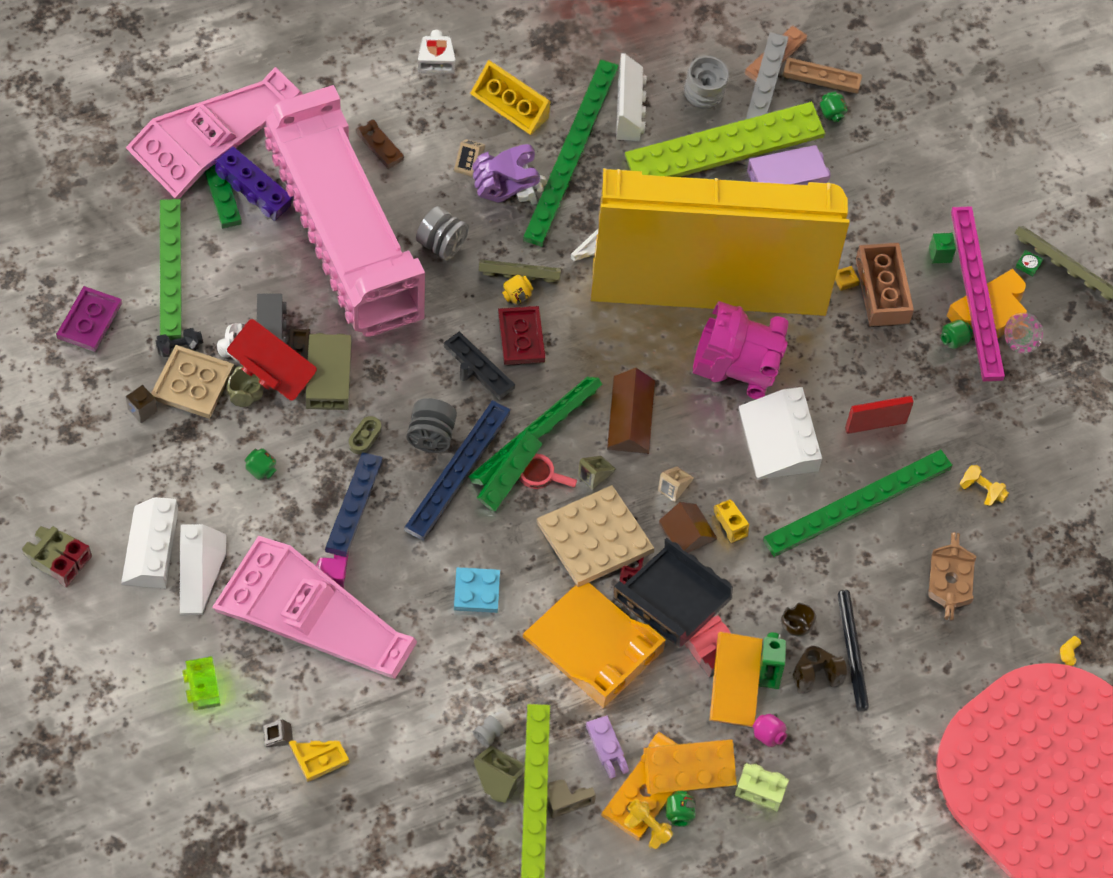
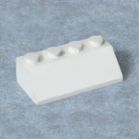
M621 53L618 77L616 140L640 141L641 133H645V122H642V118H645L646 106H642V102L646 100V91H642V87H646V75H643V67Z
M154 497L134 507L122 585L166 589L178 517L176 499Z

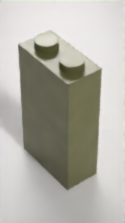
M324 333L309 334L308 361L316 366L317 372L306 385V409L349 410L351 335L341 333L336 335Z

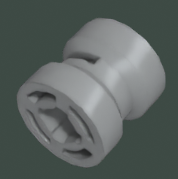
M491 715L484 720V725L477 726L473 730L475 738L485 747H489L494 742L495 737H500L505 732L502 724Z

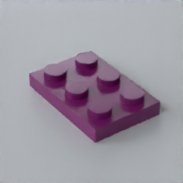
M83 286L56 333L57 339L95 352L120 309L122 299Z

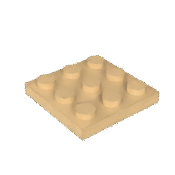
M175 345L151 394L156 398L157 402L210 419L234 370V364Z

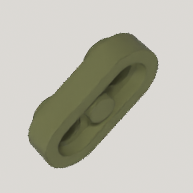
M368 416L360 422L349 437V449L353 453L362 454V452L366 453L381 433L380 420L376 417Z

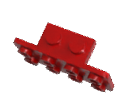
M250 319L227 348V352L243 365L242 370L251 377L255 374L260 378L259 383L268 390L270 387L276 389L290 401H294L317 372L316 366L254 319Z

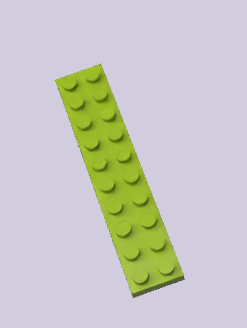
M808 102L625 152V158L630 171H642V175L681 177L825 137V132L813 103Z

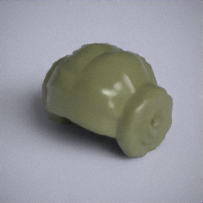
M238 366L229 377L227 391L230 401L235 406L248 407L261 399L264 387L259 383L260 378L255 374L252 377L242 370L243 366Z

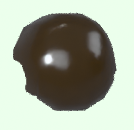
M797 603L795 607L791 609L787 607L781 616V624L790 635L804 636L812 630L817 616L815 610L809 605Z

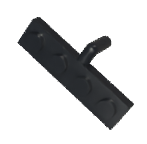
M460 331L444 342V348L461 363V381H466L474 375L499 400L515 389V383Z

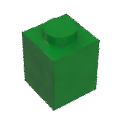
M934 233L932 235L929 245L932 264L952 263L956 252L953 233Z

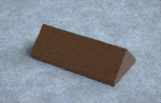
M638 368L620 373L613 378L607 450L649 454L655 380Z

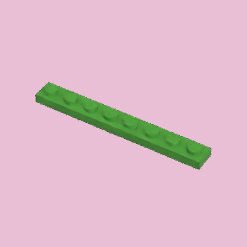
M180 199L160 200V335L166 334L170 340L182 338Z

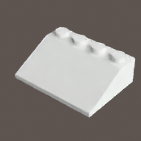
M803 387L783 389L739 406L757 480L819 471L822 456Z

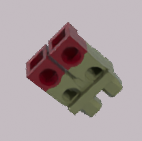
M40 526L35 533V538L39 540V543L35 545L27 542L22 548L23 554L30 559L33 567L57 579L59 584L66 588L77 576L78 570L81 571L92 557L89 545L59 531L54 526L50 529Z

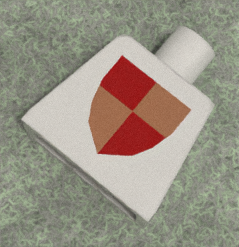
M433 30L431 36L423 37L418 56V73H455V56L451 38L442 36L440 30Z

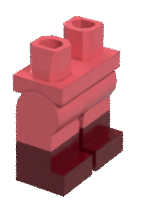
M719 615L711 618L684 644L709 678L714 675L718 633H731Z

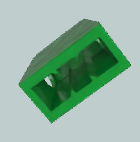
M771 632L763 639L758 687L779 689L785 667L786 641L780 639L778 633ZM768 665L775 666L773 669H768Z

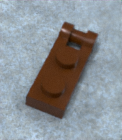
M374 119L368 121L367 125H361L356 128V132L361 140L387 169L404 161V155L378 127Z

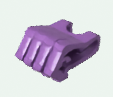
M524 144L505 150L496 157L489 155L488 152L479 155L472 165L473 171H475L473 178L475 180V187L478 189V196L499 203L521 190L537 185L540 182L538 171L534 168H522L525 164L534 160V148L529 144Z

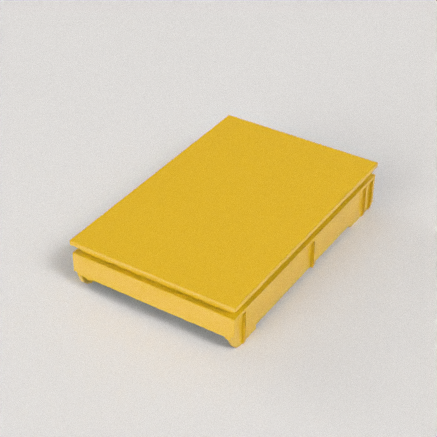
M603 168L599 226L593 258L590 301L714 309L718 301L735 307L740 306L744 311L826 316L850 223L849 219H847L848 198L840 186L832 183L808 182V185L718 180V178L642 175V171Z

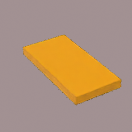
M725 632L718 633L709 721L753 727L756 716L763 639Z

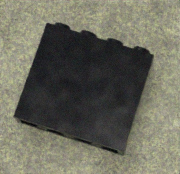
M668 538L664 540V548L625 584L619 581L614 586L615 600L678 648H681L732 600L733 586L728 580L719 577L712 568L704 566L694 555H689L678 543L672 542Z

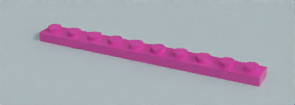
M972 206L952 207V221L982 381H1003L1005 375Z

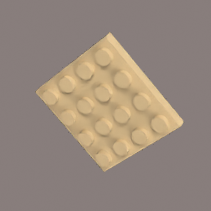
M613 485L537 518L539 528L577 587L654 553V546Z

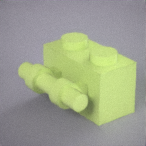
M746 763L735 796L778 812L789 779L778 772L771 773L763 770L759 765Z

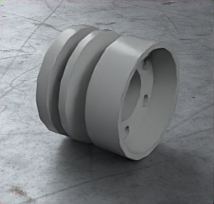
M702 56L692 61L688 68L684 86V94L687 100L700 108H711L718 105L723 99L729 78L726 64L713 56Z
M437 206L430 210L417 230L416 241L427 249L433 248V252L440 255L444 260H449L460 250L465 242L469 225L457 217L452 218L451 213Z

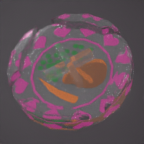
M1028 312L1017 313L1007 321L1004 330L1005 340L1013 351L1031 353L1041 344L1043 327L1035 315Z

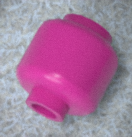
M773 714L760 715L753 724L755 738L768 747H774L777 744L781 745L787 738L786 724Z

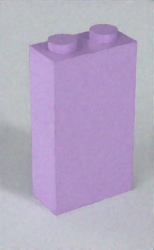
M816 145L751 158L747 168L751 182L808 185V182L828 183V179L831 177L829 168L825 167L823 154L819 152Z

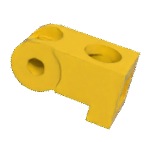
M731 499L713 507L715 516L726 531L730 543L748 537L749 523Z

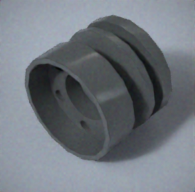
M433 398L418 400L413 406L411 422L406 434L407 441L422 451L431 453L446 451L450 447L457 411L449 403Z

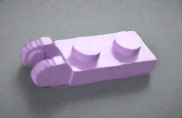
M608 716L586 722V728L598 757L610 779L615 777V769L611 763L617 760L623 774L628 773V765Z

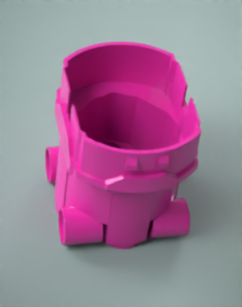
M718 301L712 314L717 315L716 319L710 317L701 334L694 358L693 374L711 379L712 382H721L730 377L748 383L747 395L753 399L764 397L766 388L773 385L778 375L780 362L787 347L786 334L789 322L783 317L775 316L771 318L770 325L766 326L749 320L742 307H735Z

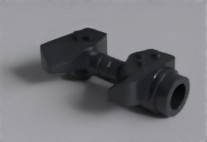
M194 328L185 329L184 337L170 340L166 334L157 336L155 343L158 355L161 354L162 357H169L170 349L174 348L175 345H187L193 351L199 349V345L203 343L201 331H194Z

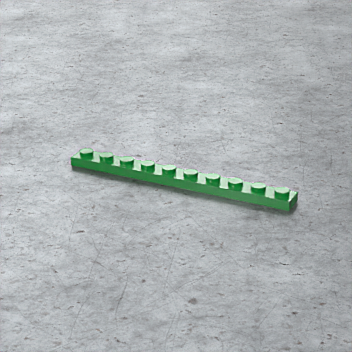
M940 449L764 536L763 542L773 557H776L951 470L953 465Z

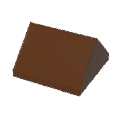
M679 502L659 520V524L668 539L678 543L687 553L717 540L715 533L697 504Z

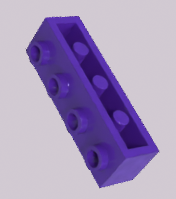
M232 146L216 161L215 171L221 179L227 180L235 191L241 192L249 203L255 204L260 208L266 217L276 221L291 207L293 197H289L286 190L235 147Z

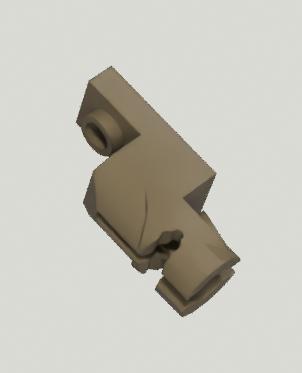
M564 779L548 783L547 808L552 819L595 804L596 794L593 787L588 789L580 788L571 794ZM524 791L520 793L522 806L524 803Z

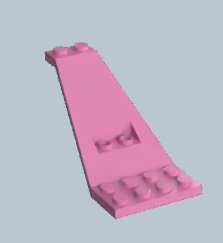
M275 67L261 82L153 118L126 149L175 199H180L196 180L232 146L237 148L265 127L266 118L273 112V108L278 102L302 95L303 93Z
M261 536L257 537L212 607L217 613L253 624L394 679L417 644L414 637L396 632L292 546Z

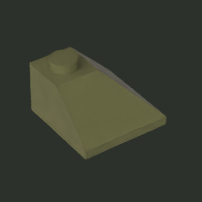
M491 745L474 760L484 792L489 794L493 800L506 803L513 796L524 778L525 764Z

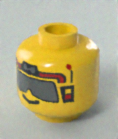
M515 275L503 284L504 291L502 294L507 302L512 301L513 304L519 305L532 296L531 291L533 287L526 276Z

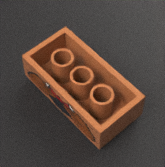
M899 243L859 245L856 263L869 326L910 324L914 308Z

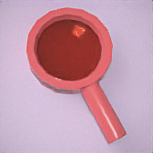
M535 454L519 477V480L525 486L533 489L544 488L551 481L574 488L577 483V479L554 473L552 461L542 454Z

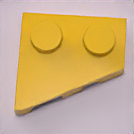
M340 741L289 742V746L307 782L349 764V758Z

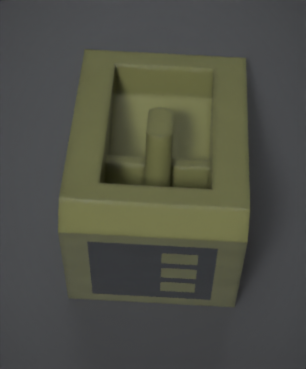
M602 456L582 458L579 461L578 477L593 490L613 474L616 468Z

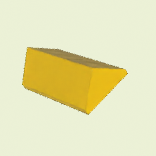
M491 60L487 61L470 94L532 135L549 119L550 100Z

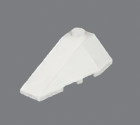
M203 524L181 525L180 615H203L212 587L219 575L222 562H224L226 557V534Z

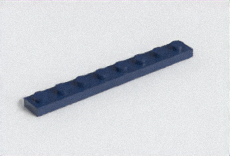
M493 400L405 525V532L422 541L425 539L510 415L511 409Z

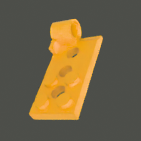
M658 732L648 747L675 745L678 743ZM644 754L601 814L603 818L638 841L641 840L649 826L644 821L634 828H628L624 824L625 819L630 814L627 811L630 803L635 799L641 802L646 801L650 807L649 814L656 819L665 807L667 798L675 793H655L649 797H644L640 794V789L647 788Z

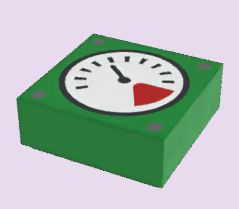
M1025 250L1015 268L1033 277L1042 264L1043 259Z

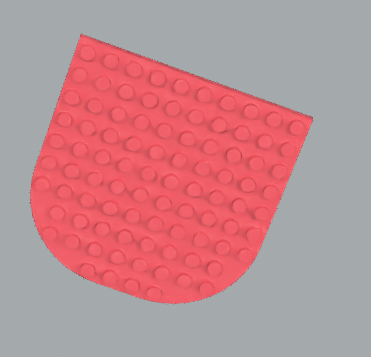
M1055 663L1028 665L1003 675L956 713L940 741L936 761L937 779L949 811L962 828L1010 878H1113V686L1083 669Z

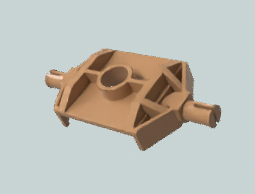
M956 532L951 533L950 545L934 549L932 552L928 593L929 598L944 606V618L946 620L949 618V621L954 620L955 608L972 603L974 598L972 593L976 555L959 545L960 534H956ZM953 576L956 579V583H949L945 577Z

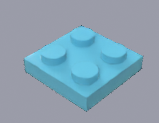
M456 567L454 610L498 613L500 570Z

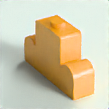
M1013 269L987 283L997 339L1005 334L1006 328L1009 330L1008 334H1010V329L1012 333L1014 328L1020 326L1018 322L1023 323L1024 321L1021 320L1024 319L1021 317V314L1027 313V310L1020 303L1026 284ZM966 295L950 305L947 317L951 322L963 320L972 328ZM1018 315L1017 320L1013 319V316ZM1009 320L1012 321V324H1011V325H1007V323L1009 322Z

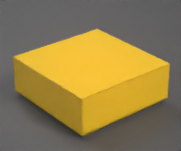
M852 266L837 270L835 281L840 291L859 286L860 281Z

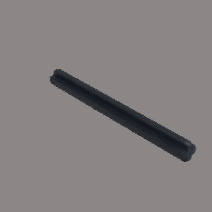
M840 590L838 592V601L856 709L859 712L867 711L869 702L849 590Z

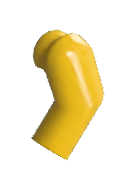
M1073 636L1060 647L1061 660L1065 662V665L1073 666L1076 664L1077 660L1074 657V650L1081 645V641L1077 636Z

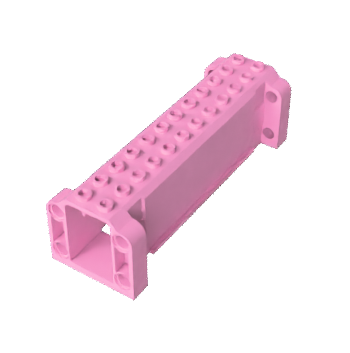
M334 85L278 102L274 106L273 112L266 118L264 132L267 140H265V145L268 151H272V160L275 167L279 166V175L282 182L286 181L287 193L289 197L294 199V208L297 213L300 212L301 214L300 219L303 227L309 231L308 238L310 243H314L316 246L317 258L323 261L324 273L331 278V288L338 293V303L341 308L344 307L346 310L345 317L348 324L352 323L355 331L362 332L365 337H370L424 319L425 271L419 259H413L409 250L401 252V247L349 142V125L341 111L340 97Z

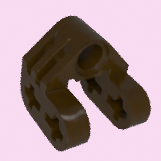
M809 646L801 656L792 674L798 693L811 692L815 683L814 672L820 671L821 668H824L831 687L842 685L847 676L845 659L842 656L836 657L818 646ZM813 656L817 661L813 662L808 657Z

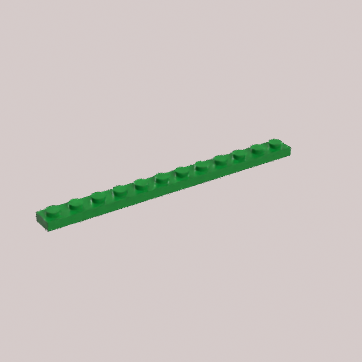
M600 59L523 236L524 242L540 247L543 246L617 74L618 64Z

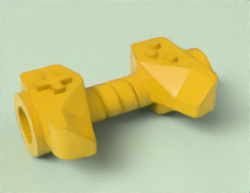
M971 465L960 481L961 487L965 490L977 482L988 490L984 502L985 505L992 506L996 500L1003 503L1009 495V492L1006 491V485L998 482L991 483L981 475L982 470H980V466Z
M635 799L628 806L630 814L625 819L624 824L628 828H634L644 821L652 829L649 843L650 849H657L661 843L664 844L671 839L673 835L671 825L669 823H658L649 814L650 807L646 801L641 802Z

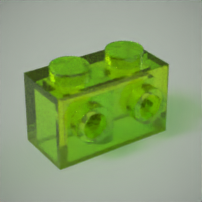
M212 656L185 661L186 669L182 670L184 683H189L190 689L186 690L188 704L193 703L194 711L221 706Z

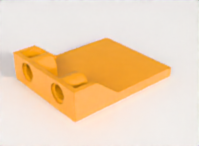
M589 582L580 587L575 585L523 633V638L603 709L664 651L666 641L651 626L632 620Z

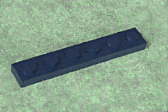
M362 452L325 546L326 553L347 557L381 468L383 457Z

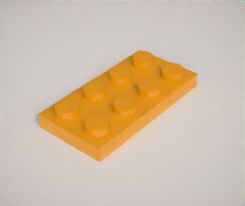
M733 739L644 747L647 794L737 785Z

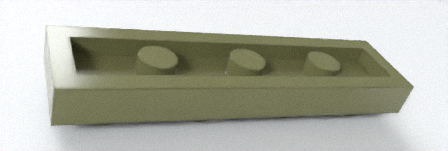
M480 259L478 270L483 271L484 275L493 276L495 273H501L504 277L508 278L521 275L526 276L528 280H535L536 277L544 278L546 282H556V280H560L561 268Z

